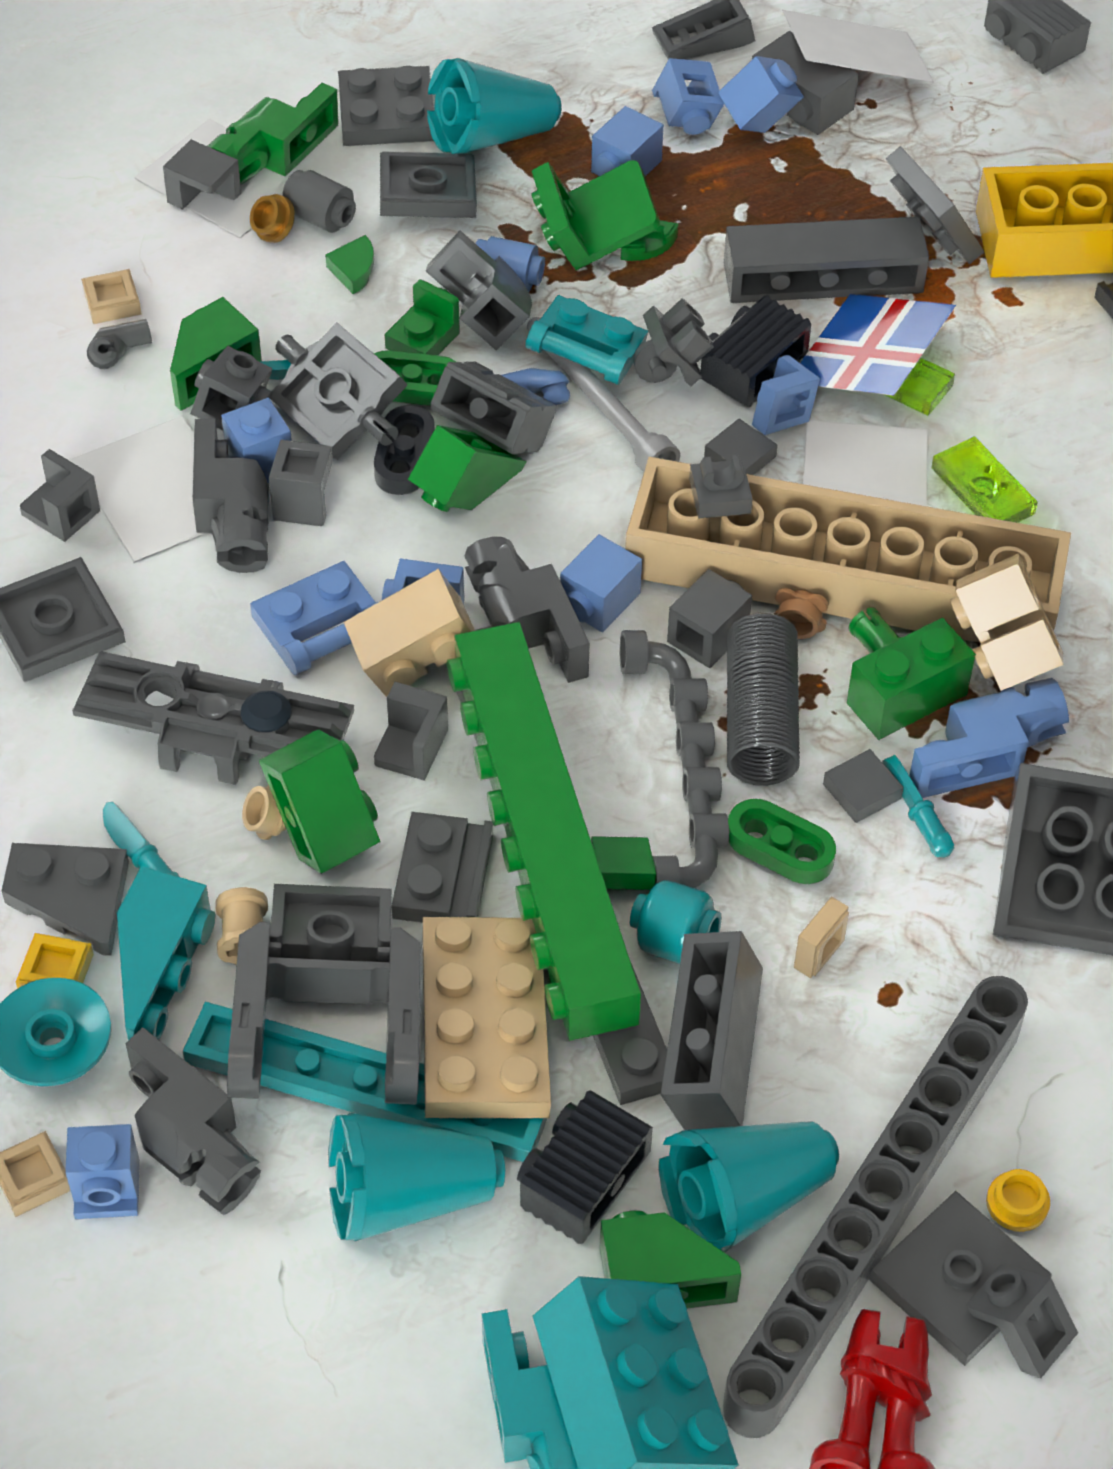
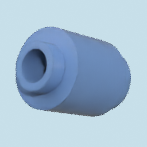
M493 236L488 240L478 239L475 244L492 259L495 260L500 256L519 276L528 292H530L532 285H540L544 274L545 257L538 256L537 245Z

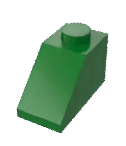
M224 297L213 301L203 308L197 309L181 321L170 367L174 402L180 411L194 404L199 388L194 386L195 380L204 362L207 359L215 361L227 346L237 351L248 353L259 362L262 361L259 329Z
M437 425L408 480L424 491L421 498L425 502L441 511L449 512L451 507L473 510L521 472L527 461L516 454L507 452L473 432Z
M631 1210L619 1213L612 1219L601 1220L600 1255L604 1278L678 1284L687 1309L735 1303L738 1301L741 1280L739 1262L665 1212L647 1214L643 1211Z

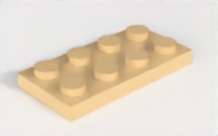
M423 917L425 1118H550L551 1094L543 969L537 970L532 955L530 935L536 934L532 919L523 921L522 918Z

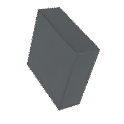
M739 418L705 445L704 457H711V462L731 461V455L738 454L744 461L746 474L754 475L776 457L778 444Z
M871 749L824 773L823 785L855 823L902 799L904 787Z

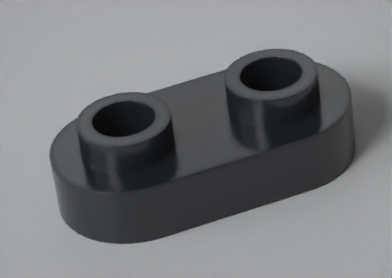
M404 405L391 410L385 416L388 422L398 428V436L394 439L385 430L381 429L393 443L384 446L378 441L374 457V476L377 485L383 491L395 495H405L419 489L408 478L435 430L434 418L430 412L419 406Z

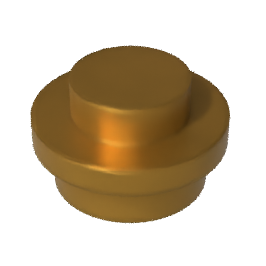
M272 194L270 196H262L254 203L250 212V225L260 239L269 243H277L288 235L292 229L295 217L292 202L285 196Z

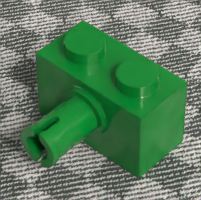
M869 607L866 610V613L871 618L870 620L861 611L850 622L849 632L860 641L870 654L852 663L846 703L878 741L967 695L976 654L943 617L904 637H899L874 607Z
M317 729L259 760L299 860L320 874H323L381 842L373 823L378 820L377 810L369 795L359 788L354 772L359 770V765L354 752L344 740L339 741Z

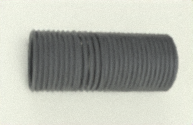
M756 613L744 616L732 624L728 629L727 768L731 775L742 782L765 786L778 784L793 777L799 770L798 632L790 621L771 613Z

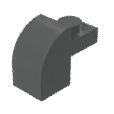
M459 230L428 263L425 272L447 291L455 295L463 304L459 319L496 351L530 317L532 299L519 276L500 256L495 260L492 259L462 231Z

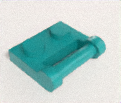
M557 295L541 319L533 323L527 336L525 348L537 353L546 350L605 374L604 380L619 385L634 363L635 351L641 344L646 342L648 330L635 326L631 321L623 317H613L590 308L578 299Z

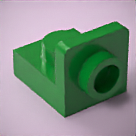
M419 279L413 285V306L384 334L385 349L389 351L439 355L460 334L459 299L447 290Z

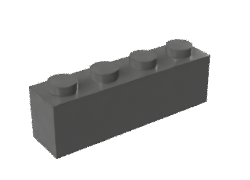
M920 217L726 226L723 263L730 303L758 302L765 295H769L771 300L781 301L848 297L850 294L875 296L923 293L929 255Z

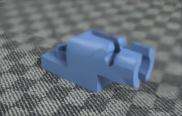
M1053 678L1026 683V696L1016 692L1014 687H1010L999 693L964 700L951 705L945 730L948 741L936 740L923 747L914 749L909 776L921 797L925 798L1014 777L1020 763H1024L1027 747L1034 746L1051 737L1066 734L1062 724L1069 723V713L1064 694L1058 682Z

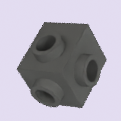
M227 346L215 361L207 359L201 367L194 385L199 390L190 414L199 419H216V427L223 430L222 414L268 397L271 399L273 392L267 389L266 386L273 368L257 361L248 353L237 351Z

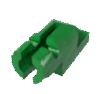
M321 82L308 96L301 98L296 107L274 98L265 97L238 121L231 123L226 128V134L218 135L208 147L238 160L240 185L244 184L264 167L286 177L339 126L337 89Z

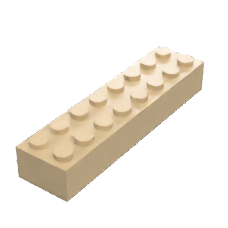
M648 457L626 532L625 544L626 550L642 558L641 580L690 588L710 569L723 578L738 583L746 592L752 595V600L779 605L775 600L778 590L783 588H789L793 591L806 590L827 599L829 605L827 611L823 612L824 614L853 619L859 612L863 611L870 620L871 618L866 613V610L869 607H874L889 626L910 630H918L943 617L962 639L980 642L972 626L963 630L953 610L951 599L958 596L955 591L957 580L1019 553L1053 631L1055 629L1071 532L747 474L753 498L751 514L698 519L689 480L690 464Z

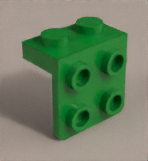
M635 160L628 161L568 192L549 162L531 170L537 190L532 192L531 196L538 212L543 219L547 220L546 223L541 225L545 239L553 251L562 250L575 270L655 231L660 225L643 170Z

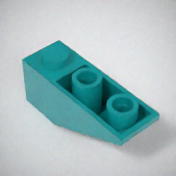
M144 866L140 867L117 911L124 1019L128 1041L142 1028L146 1029L158 1040L160 1039L168 1019L167 1007L174 993H181L185 989L191 975L192 956L198 944L205 945L210 939L216 919L215 912L210 909L207 885Z

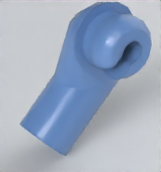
M529 368L502 375L533 393L543 392V398L555 405L563 404L570 398V392L567 388L569 380L560 371Z

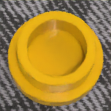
M1014 1169L999 1175L992 1181L987 1192L986 1204L991 1217L999 1225L1011 1231L1025 1232L1037 1228L1044 1222L1050 1209V1196L1044 1183L1037 1175L1027 1170Z

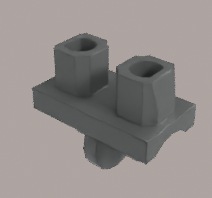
M683 298L664 315L653 305L643 314L651 340L641 344L635 351L633 358L635 370L643 380L657 383L671 377L678 366L685 382L692 387L702 378L697 362L714 348L712 340L701 328L705 325L703 318Z

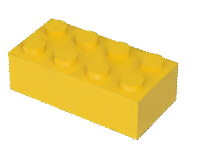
M1113 163L983 167L975 212L990 278L1113 273Z

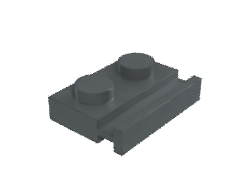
M411 811L391 906L392 919L423 923V917H478L493 839V822L485 820L484 825L468 823V818Z

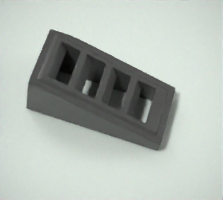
M712 0L652 27L653 34L667 59H689L739 48L755 42L751 19L739 0ZM697 32V35L690 37L689 33ZM680 36L682 41L674 45L671 37Z

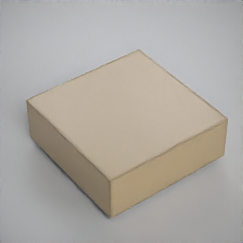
M130 269L81 279L93 324L141 315L140 301Z
M831 896L798 936L794 962L796 970L809 978H812L813 975L816 976L844 942L849 917V907Z
M46 1131L0 1152V1187L15 1217L70 1192L65 1168Z

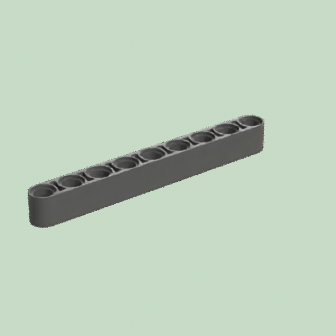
M991 976L983 979L976 986L732 1365L726 1380L723 1416L728 1426L738 1435L747 1438H761L770 1434L778 1426L868 1282L871 1269L881 1261L1017 1043L1028 1005V998L1022 985L1014 979L1005 976ZM988 1012H997L1005 1017H996ZM959 1055L974 1057L978 1062L963 1060ZM930 1100H941L948 1103L951 1107L941 1108L932 1104ZM911 1145L917 1147L923 1153L910 1154L904 1152L900 1146ZM882 1192L893 1198V1201L880 1202L873 1199L869 1193ZM853 1240L862 1245L864 1249L849 1251L841 1247L837 1242ZM812 1288H820L830 1293L833 1299L818 1301L808 1296L805 1291ZM780 1338H788L797 1342L802 1349L796 1352H784L774 1346L772 1342ZM755 1389L763 1392L770 1401L762 1405H752L745 1402L739 1394L745 1390Z

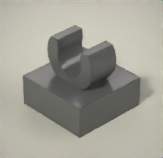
M732 454L731 461L711 462V457H704L700 464H690L689 480L698 519L751 514L753 498L744 461L738 454Z

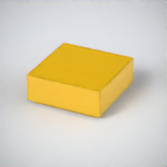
M35 933L16 979L17 989L27 983L45 978H66L83 983L94 956L91 943Z

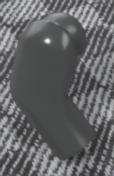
M147 319L100 328L87 348L89 362L94 367L108 369L119 361L127 348L152 343Z

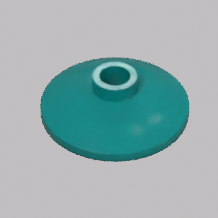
M66 978L36 980L14 990L0 1003V1068L16 1081L32 1086L46 1087L71 1082L90 1071L107 1050L111 1038V1019L107 1006L93 989L81 982ZM51 1038L62 1039L54 1045H44Z

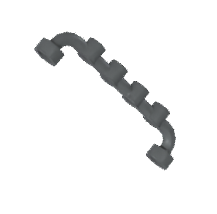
M622 630L619 647L622 674H645L648 663L664 667L669 674L670 708L675 713L677 726L676 751L678 756H681L683 768L682 792L684 801L688 802L690 816L689 841L691 848L695 850L694 862L684 867H679L676 855L652 856L656 870L655 884L663 880H669L695 888L709 880L717 867V848H726L729 841L728 816L726 813H712L710 802L720 801L722 793L721 771L719 767H705L704 756H712L714 753V726L712 722H698L697 712L706 711L707 681L705 678H692L686 659L676 649L664 643L648 641L645 630Z

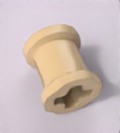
M240 887L229 889L218 895L215 901L216 914L222 919V938L217 942V954L224 962L237 965L239 934L259 922H263V917L268 911L267 896L254 888Z

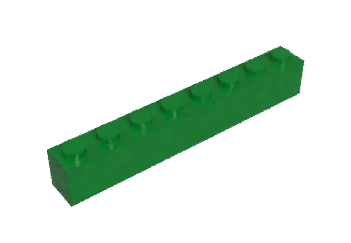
M516 622L454 635L455 658L447 659L451 687L453 692L463 691L466 702L460 703V712L464 730L467 736L476 734L479 746L473 747L477 773L480 780L489 779L493 791L487 792L490 816L493 825L503 824L507 837L501 838V848L508 873L517 871L521 885L515 886L520 916L523 921L532 919L536 934L530 935V944L537 970L546 968L548 970L551 984L545 985V994L551 1018L553 1021L563 1020L569 1041L638 1026L640 1022L641 1000L639 986L521 624Z

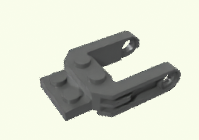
M274 884L271 924L261 921L239 934L228 1057L227 1098L259 1099L267 1000L274 997L294 1002L368 1005L375 1002L386 1003L385 1104L416 1105L419 1073L421 942L401 927L391 929L392 889Z

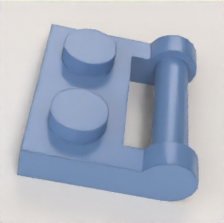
M344 560L250 603L254 621L293 675H297L310 669L311 662L352 643L344 623L302 643L301 641L352 618L378 602L374 601Z

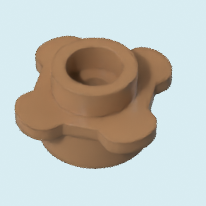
M783 588L777 591L775 600L779 603V609L775 611L774 615L784 617L794 624L798 632V639H808L816 633L825 630L827 622L823 618V612L827 611L829 605L826 598L806 590L793 591L789 588Z

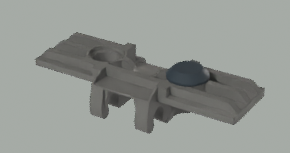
M99 651L72 711L73 716L159 734L157 744L160 769L178 772L180 768V751L184 750L213 757L217 765L218 780L236 785L239 779V759L247 760L251 754L266 757L317 729L339 741L344 740L355 710L353 704L284 690L283 683L262 679L261 683L200 671L199 665L177 661L175 667ZM155 691L173 698V701L163 706H153L145 700Z

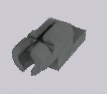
M195 419L192 500L196 533L212 532L217 552V563L221 567L238 573L256 572L264 569L268 561L267 531L269 517V486L258 461L247 458H228L227 440H218L216 419Z
M492 536L484 538L467 547L464 556L469 566H466L465 570L475 592L480 594L478 597L479 604L484 609L490 625L496 627L520 622L528 649L544 645L551 664H560L568 683L589 677L590 643L553 565L548 564L529 569L517 554L512 542L504 537Z
M142 1028L125 1044L131 1066L129 1076L136 1087L149 1097L134 1115L143 1149L179 1178V1182L183 1185L193 1186L196 1183L201 1189L199 1193L200 1198L225 1215L234 1210L248 1196L261 1174V1170L256 1167L259 1161L249 1154L232 1134V1131L237 1128L232 1098H227V1093L150 1032Z

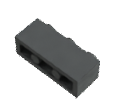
M742 931L684 934L661 1089L662 1098L684 1130L743 1126L763 967Z

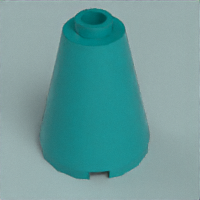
M461 58L442 60L435 68L428 88V95H435V110H427L431 136L439 150L451 152V154L461 155L549 131L560 118L562 111L561 99L550 84Z
M355 1113L337 1115L333 1118L329 1138L328 1167H336V1187L329 1188L333 1222L338 1237L341 1240L359 1241L491 1201L494 1197L495 1189L504 1185V1156L500 1149H493V1145L488 1137Z
M812 1121L682 1130L665 1138L663 1145H671L669 1156L659 1159L658 1171L661 1190L669 1215L681 1224L688 1225L690 1230L725 1253L831 1181L836 1172V1165L839 1162V1149L831 1133L823 1130L820 1125Z

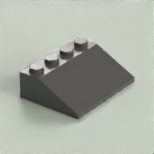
M1020 763L1015 773L1007 822L993 935L1113 956V778Z

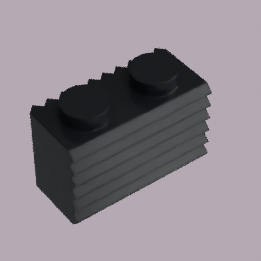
M769 295L763 296L751 308L748 306L741 307L727 329L720 335L715 332L709 335L714 348L701 358V379L750 408L753 401H757L762 382L774 378L778 358L789 355L800 363L801 359L807 354L811 333L810 320L808 318L803 319L800 313L795 314L793 309L787 310L784 304L779 305L777 300H771Z
M587 1091L584 1099L579 1101L578 1106L570 1102L562 1109L552 1129L554 1136L551 1138L549 1145L545 1146L543 1151L534 1148L523 1161L517 1174V1180L520 1182V1206L525 1212H531L535 1218H541L545 1224L552 1225L556 1231H562L566 1237L573 1238L577 1244H583L651 1152L653 1127L595 1092Z

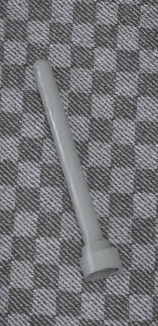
M534 317L527 323L528 332L533 323L541 319L540 317ZM546 351L634 446L635 463L643 472L645 471L648 457L679 462L680 450L670 439L663 434L649 433L588 367Z

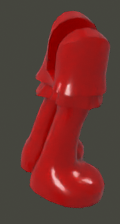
M867 1309L860 1311L853 1325L847 1349L841 1359L842 1370L840 1375L844 1380L847 1391L840 1432L837 1439L826 1440L814 1449L809 1469H870L869 1448L876 1401L886 1408L882 1451L877 1469H935L928 1458L915 1453L916 1422H921L923 1419L931 1416L926 1401L932 1396V1391L928 1379L929 1345L925 1320L906 1316L903 1334L900 1337L898 1348L879 1345L881 1312Z

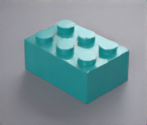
M578 1276L533 1315L578 1469H735L739 1466L678 1284Z

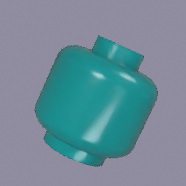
M663 880L655 884L648 895L641 893L637 896L631 910L629 923L630 927L637 929V941L641 950L647 954L680 964L684 934L719 932L722 917L721 913L714 909L712 897L705 891L669 880Z

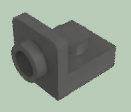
M1010 1264L1000 1265L967 1303L972 1317L999 1327L1021 1372L1038 1378L1043 1377L1078 1334L1052 1279Z

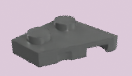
M12 843L1 890L4 902L26 915H36L42 918L47 926L64 935L69 930L92 942L94 951L102 955L111 956L118 923L117 911L121 906L129 865L127 849Z

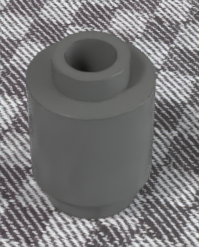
M297 170L293 172L284 185L282 196L287 197L292 202L295 216L330 233L346 227L354 217L356 204L353 191L313 170L305 172Z

